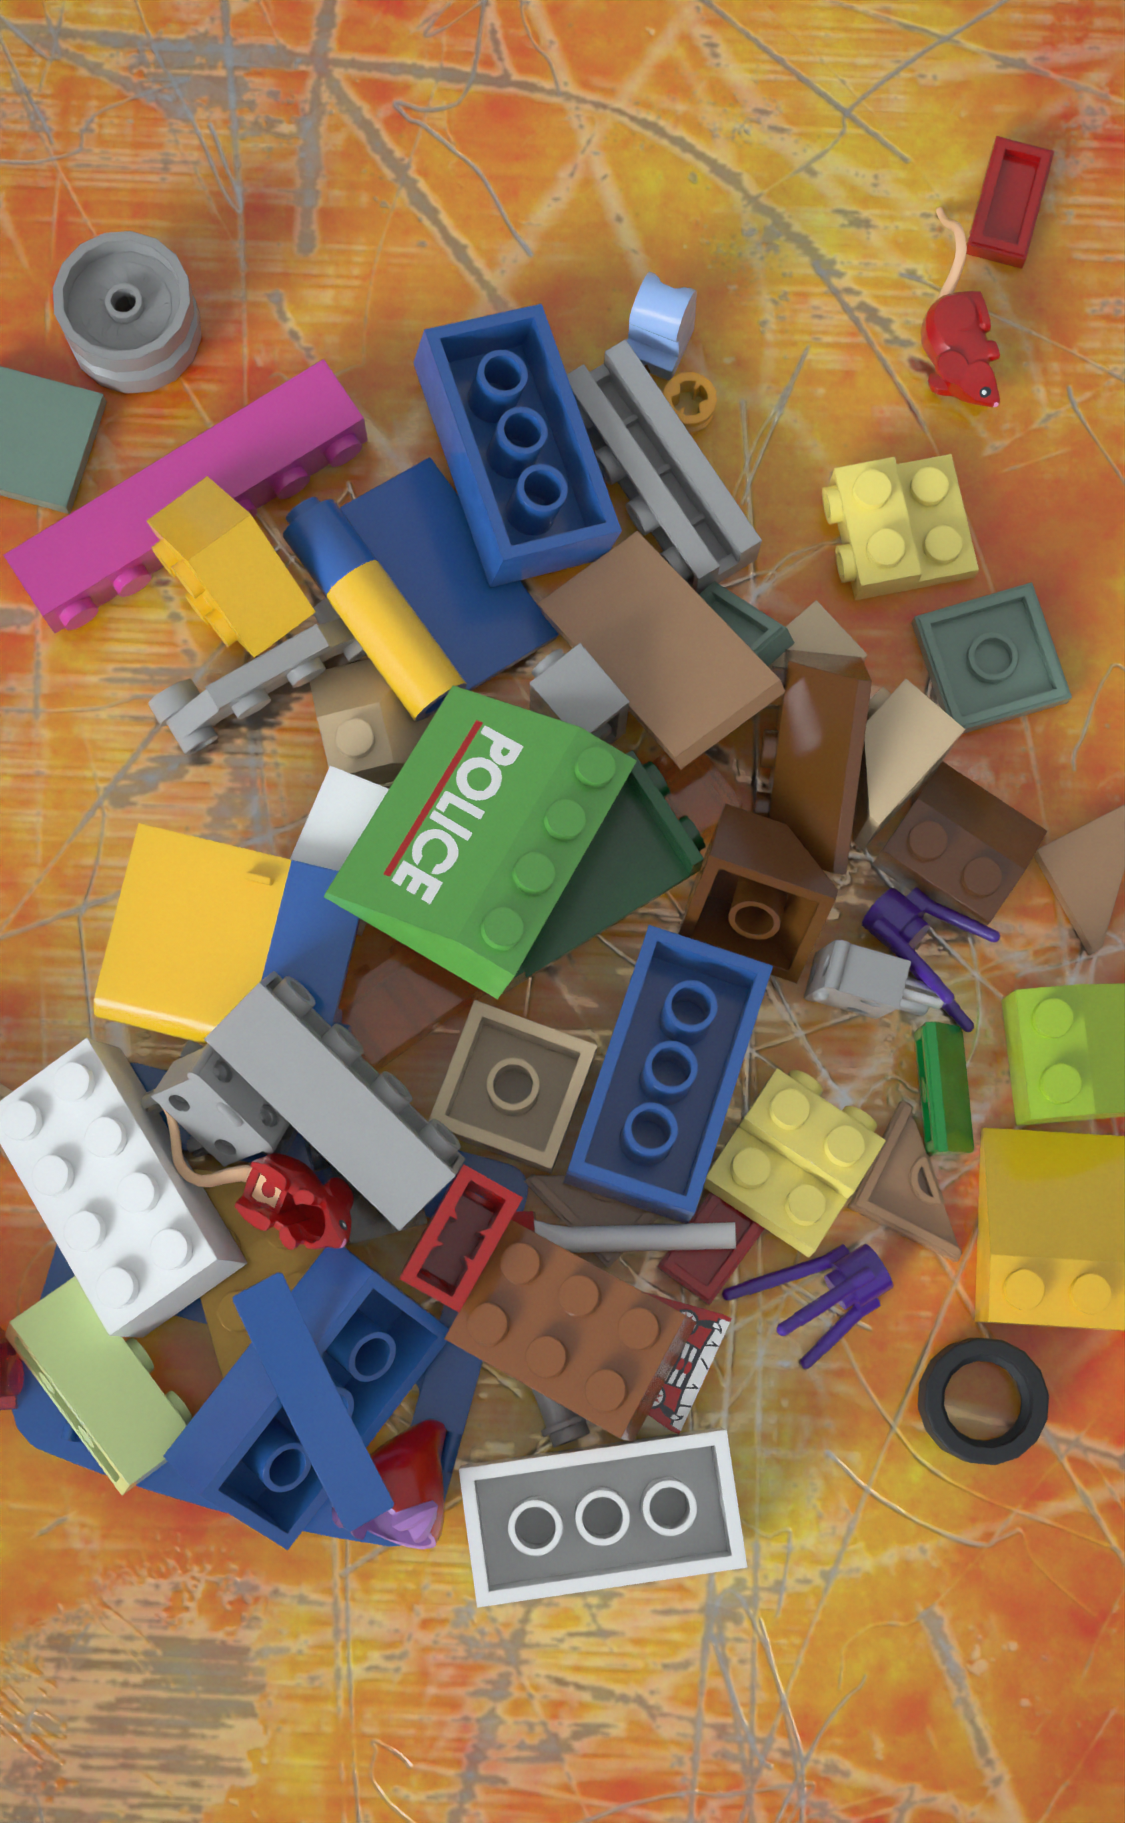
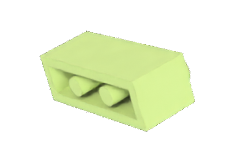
M76 1276L9 1322L5 1337L122 1496L168 1462L163 1455L193 1417L185 1403L175 1392L169 1391L167 1394H164L149 1374L155 1369L153 1362L137 1340L130 1338L125 1342L120 1336H109Z

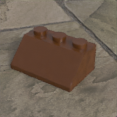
M785 649L783 667L772 666L771 668L781 680L785 693L769 704L778 706L775 730L764 729L761 745L760 767L770 768L768 792H756L753 813L787 824L822 870L833 874L846 875L872 680L862 657Z

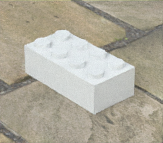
M86 1038L0 1101V1144L109 1336L143 1338L248 1262L204 1188L187 1182L176 1170L171 1153L170 1131L159 1112L149 1114L147 1113L149 1108L144 1110L141 1100L147 1092L121 1048ZM183 1154L187 1166L192 1170L191 1166L189 1165L187 1159Z
M722 1427L683 1432L679 1435L669 1434L635 1439L634 1442L622 1441L465 1464L459 1468L477 1608L747 1568L727 1430Z

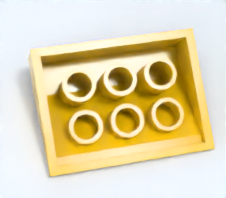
M981 1128L975 1322L1125 1331V1136Z

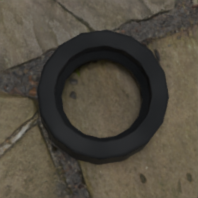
M968 1338L947 1345L929 1361L919 1382L918 1410L925 1431L943 1451L965 1462L998 1465L1019 1458L1037 1442L1048 1420L1049 1393L1041 1370L1025 1351L1004 1340ZM976 1361L993 1362L1006 1369L1016 1381L1021 1395L1020 1413L1014 1426L1004 1435L988 1441L972 1439L960 1433L950 1422L944 1406L945 1389L952 1375L962 1366Z

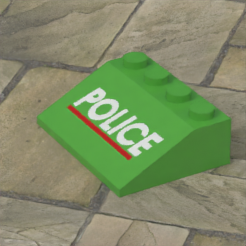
M453 685L327 889L324 898L498 999L519 970L637 760L579 726Z

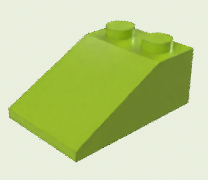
M1125 983L1075 984L1017 989L1001 1000L1016 1126L1125 1117Z

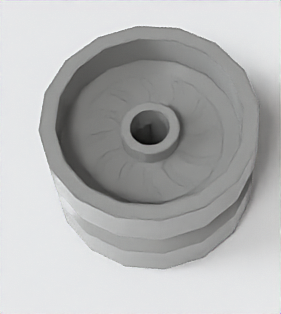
M133 231L103 233L80 244L62 263L53 286L54 314L81 370L99 385L123 393L152 392L175 381L193 362L202 338L200 312L193 296L189 278L177 255L159 240Z

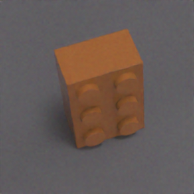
M511 1220L444 1339L618 1438L634 1442L697 1322Z

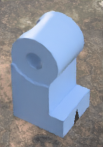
M650 271L645 276L632 307L627 342L648 373L669 381L674 376L694 331L697 291L690 287L675 289L665 285L655 273Z

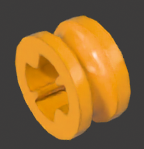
M682 372L672 377L665 385L663 395L690 435L705 430L713 420L717 404V394L712 382L704 375L695 372ZM692 392V400H695L698 396L703 399L699 403L696 415H685V407H682L679 411L675 409L674 406L679 403L680 393Z

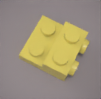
M952 454L900 464L896 463L895 457L834 468L829 486L822 489L823 507L827 522L829 524H838L842 545L836 546L835 549L837 569L842 583L851 581L855 600L975 578L979 568Z
M777 1068L708 1171L703 1187L809 1258L820 1245L847 1199L857 1189L886 1140L874 1133L877 1129V1124L866 1112L853 1106H845L841 1111L820 1097L823 1089L810 1075L799 1070H791L787 1075Z

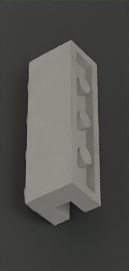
M626 339L606 350L604 364L591 372L583 364L567 374L590 442L596 450L594 453L604 480L609 485L618 482L630 500L625 505L636 528L644 536L650 532L663 550L660 555L698 594L714 581L720 583L757 560L762 542L761 538Z
M273 971L261 980L204 1040L400 1231L456 1176L465 1160L458 1152L461 1145L456 1136L444 1124L436 1119L428 1122L409 1104L412 1101V1096L402 1082L389 1072L384 1071L379 1074L361 1056L364 1053V1049L351 1032L339 1024H334L331 1027L313 1009L316 1004L315 1000L301 983L290 976L282 979Z

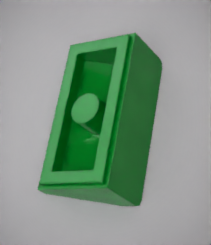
M936 1021L925 1022L914 1032L926 1154L929 1157L970 1154L974 1151V1139L963 1031L956 1025Z

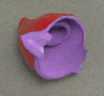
M434 1419L421 1421L399 1433L370 1454L394 1502V1506L351 1531L350 1533L355 1538L364 1540L366 1532L369 1531L386 1540L410 1548L423 1550L436 1546L442 1534L445 1517L441 1455L446 1435V1428L443 1423ZM332 1507L333 1522L339 1528H343L334 1507Z

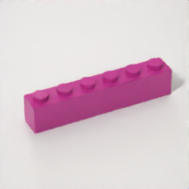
M322 359L3 556L54 634L64 628L67 630L77 629L97 615L99 606L117 595L127 597L135 594L150 582L151 574L164 567L151 549V546L157 543L159 539L146 521L191 487L208 476L254 518L259 507L277 496L279 499H286L300 492L309 483L310 476L330 464L332 467H338L353 459L361 451L362 444L368 441L364 418L326 361Z

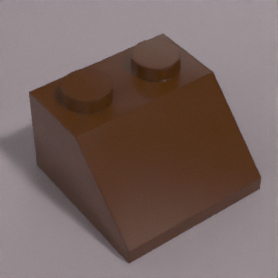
M942 761L872 865L912 891L917 887L933 901L987 926L1027 869L1047 830Z
M725 803L704 855L701 869L697 873L691 888L678 934L772 965L773 968L770 975L797 984L835 903L838 889L787 824Z

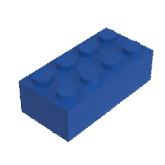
M542 304L424 329L413 364L489 587L595 562L609 552L622 530Z
M652 925L648 926L563 1183L685 1224L690 1221L695 1214L770 978L772 965Z
M327 1247L318 1256L291 1293L365 1447H367L448 1342L444 1338L450 1328L347 1248L334 1249ZM251 1343L163 1457L201 1497L288 1550L327 1500L328 1496L279 1400L253 1343Z

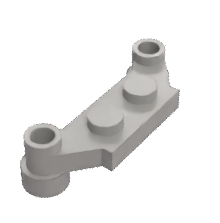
M327 598L313 608L315 610L313 615L318 621L319 626L317 624L311 626L209 684L201 694L193 680L186 679L164 689L148 702L159 724L162 727L168 726L185 755L196 753L213 743L218 738L213 726L229 715L235 713L238 719L248 717L270 703L271 699L268 693L289 681L293 688H296L321 675L326 670L322 662L344 653L349 662H354L367 655Z

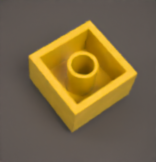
M208 476L146 521L159 539L157 543L151 546V549L173 578L177 576L188 592L185 594V597L206 625L210 624L228 647L235 641H238L255 658L315 613V610L252 515Z

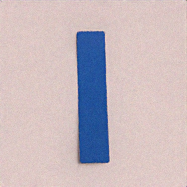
M277 1272L236 1294L233 1297V1303L344 1529L347 1532H351L393 1508L394 1502L341 1399L284 1275L281 1272Z

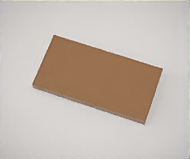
M638 531L537 603L543 616L572 648L579 643L583 645L630 701L629 712L680 769L684 768L785 693L782 682L777 675Z

